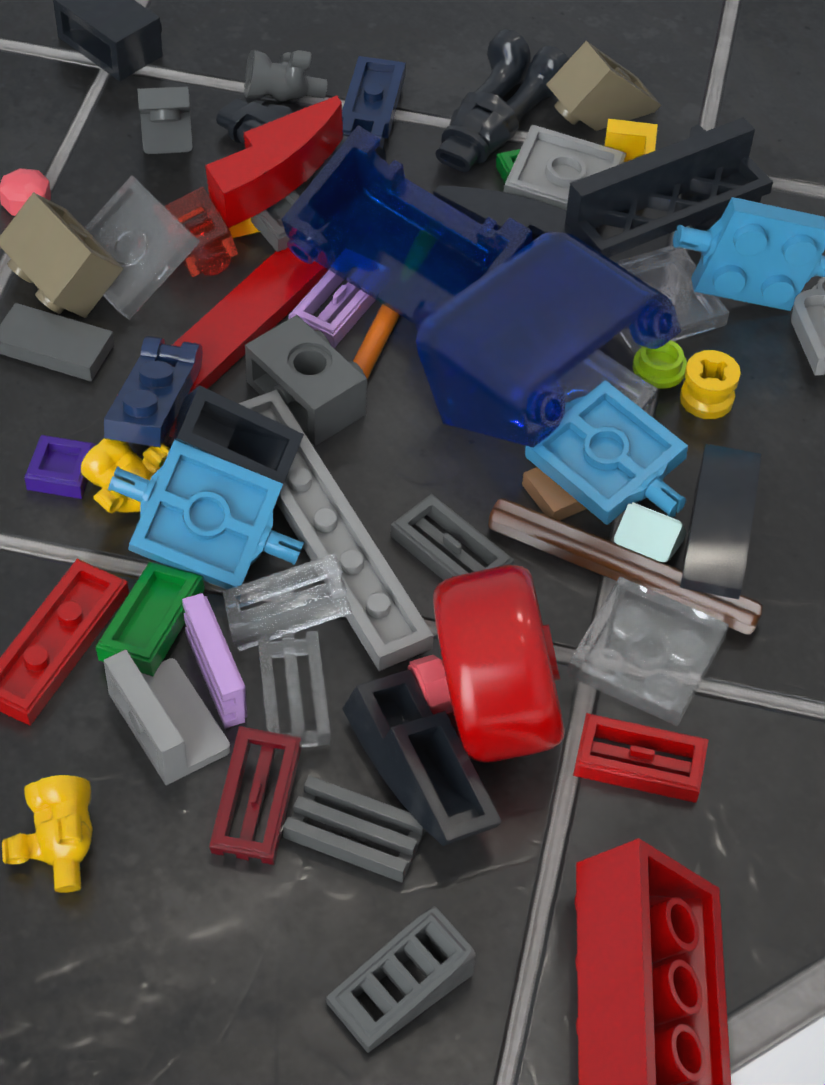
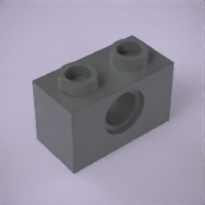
M298 315L245 344L247 383L260 395L277 390L310 443L314 446L366 415L368 382L363 370L355 362L347 361L331 346L329 340L321 331L313 330Z

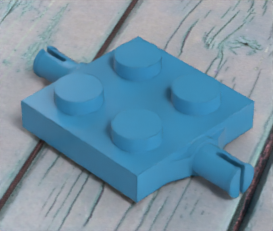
M731 197L722 217L709 230L703 231L678 225L677 231L675 230L673 246L675 248L701 252V259L691 277L694 292L791 311L796 296L801 293L805 284L814 276L825 277V256L822 255L825 250V217Z
M604 380L586 396L570 402L562 400L545 384H541L539 389L536 388L529 399L530 404L548 416L550 421L544 430L526 443L525 457L606 525L611 523L626 510L628 503H636L645 498H648L671 518L676 516V512L679 513L683 509L686 498L678 494L663 480L666 475L686 459L688 445L608 381Z
M177 440L173 441L163 466L150 480L120 469L117 466L114 477L112 476L108 487L109 491L112 490L141 502L140 520L129 543V551L166 566L201 575L204 581L239 594L249 567L261 556L262 551L295 565L304 544L303 541L300 542L271 530L273 526V508L282 489V483Z

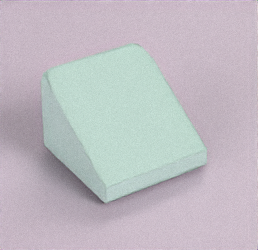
M632 502V504L628 503L614 536V542L619 546L656 561L666 563L680 547L687 532L681 521Z

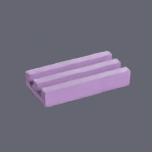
M344 252L289 314V319L298 315L313 330L321 331L327 337L331 346L335 348L389 285V271ZM352 270L357 271L346 285H342L334 293L333 300L319 316H313Z
M203 593L182 599L185 610L183 614L187 626L185 627V634L224 728L227 729L245 723V718H247L246 688L207 596L204 597Z

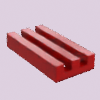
M586 713L573 776L697 803L709 739ZM595 737L632 746L628 749L596 742L593 739ZM655 751L692 758V762L656 755Z

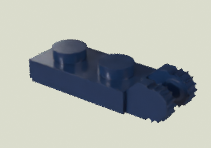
M358 56L342 109L344 136L354 138V134L370 136L369 141L383 149L384 139L389 138L404 84L406 62Z

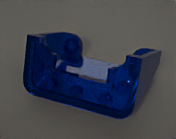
M358 125L282 218L285 233L290 239L287 242V246L300 260L308 264L316 261L414 323L417 331L435 345H441L443 342L456 344L513 294L533 270L532 230L510 217L500 230H498L497 222L490 217L482 225L406 179L403 164L394 160L389 165L375 152L376 148L380 145V139Z
M549 231L540 235L431 313L422 322L418 330L416 345L443 424L534 448L554 432L564 417L566 402L560 382L561 377L625 328H629L635 343L650 349L664 346L678 335L681 329L675 307L671 299L573 234Z

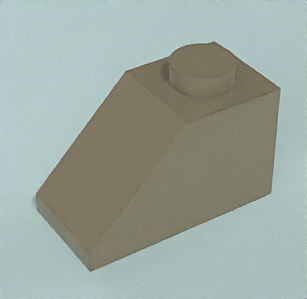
M588 41L582 44L546 84L558 98L554 105L555 108L567 121L576 125L580 120L596 131L607 128L608 118L629 121L654 113L661 106L637 76Z

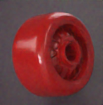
M504 565L453 576L439 583L433 594L438 640L455 720L463 747L468 756L479 762H496L544 752L559 745L565 735L555 681L560 680L550 627L549 624L543 625L530 571L523 566Z

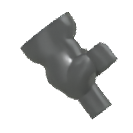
M253 49L250 51L247 60L244 95L246 98L253 99L270 95L279 102L300 99L304 96L324 99L327 92V79L306 76L304 74L311 64V52L297 50L292 53H283L280 55L279 63H272L266 53Z

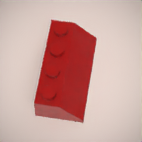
M640 838L576 862L577 955L575 965L578 981V1017L576 1020L579 1065L578 1085H731L720 888Z

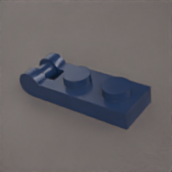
M146 336L142 344L140 357L104 418V438L161 447L179 413L185 397L188 395L199 374L203 354L202 345L183 342L181 347L165 344L163 338Z

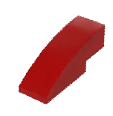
M338 96L244 132V150L205 165L210 202L227 228L258 215L284 199L307 181L333 153L343 139L342 102Z

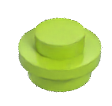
M655 338L647 341L636 352L633 360V372L645 385L659 389L671 388L681 383L685 378L687 360L682 348L676 342L665 338Z

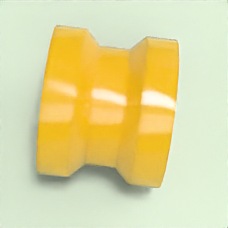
M704 350L695 353L689 358L685 369V381L680 393L681 404L687 412L702 419H718L731 411L735 399L734 390L737 388L741 375L740 367L735 359L724 352L716 350Z

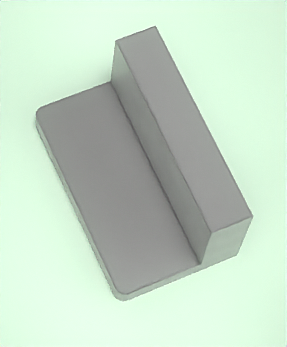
M123 650L103 660L109 695L165 785L230 753L229 740L175 659L169 658L163 661L154 676L141 673L127 650Z

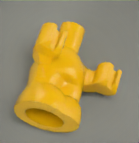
M103 438L84 457L81 464V473L91 483L102 488L93 497L109 513L116 511L124 513L139 512L141 502L108 490L112 476L114 477V472L118 466L120 469L150 480L163 466L170 449L164 444L161 447L150 446L143 452L144 458L142 460L133 452L128 442Z
M57 775L29 783L24 787V794L27 805L34 813L36 832L27 835L19 833L3 839V862L11 865L22 864L29 859L45 862L53 866L55 892L68 893L81 889L80 863L90 848L93 831L88 812V806L91 801L90 781L78 776Z

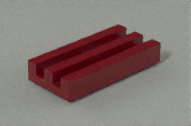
M239 726L209 845L212 854L224 856L226 852L235 854L238 859L249 860L252 857L261 859L262 863L275 865L302 749L301 737ZM251 744L261 745L240 837H229ZM276 748L283 749L285 751L263 843L255 842L254 838Z

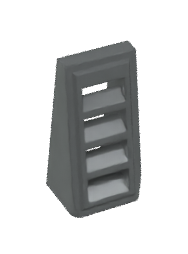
M433 906L407 925L327 995L326 1003L366 1052L369 1053L474 974L476 953L441 911ZM428 945L443 960L441 965L426 949ZM409 959L426 977L420 984L402 965ZM386 976L404 995V998L398 1003L379 982ZM364 992L384 1014L376 1022L356 999Z

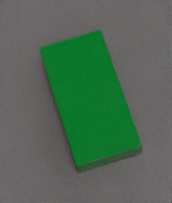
M149 561L96 645L98 660L104 662V659L127 650L141 673L154 676L185 624L183 614L185 610L182 599L205 591L203 576Z

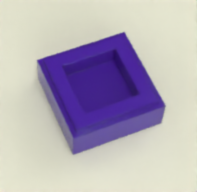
M41 435L24 477L26 489L82 499L89 480L82 475L81 464L86 454L96 446V443Z

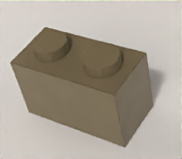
M34 192L0 235V247L11 258L7 263L8 267L25 281L34 283L39 288L35 293L36 297L45 306L58 314H61L66 309L86 318L124 269L67 209Z

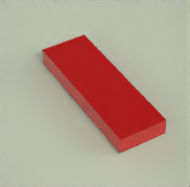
M76 559L0 657V712L29 726L32 725L128 596V581Z

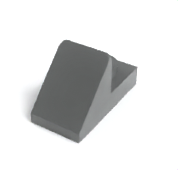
M188 86L137 89L144 152L146 154H163L191 151L193 146Z

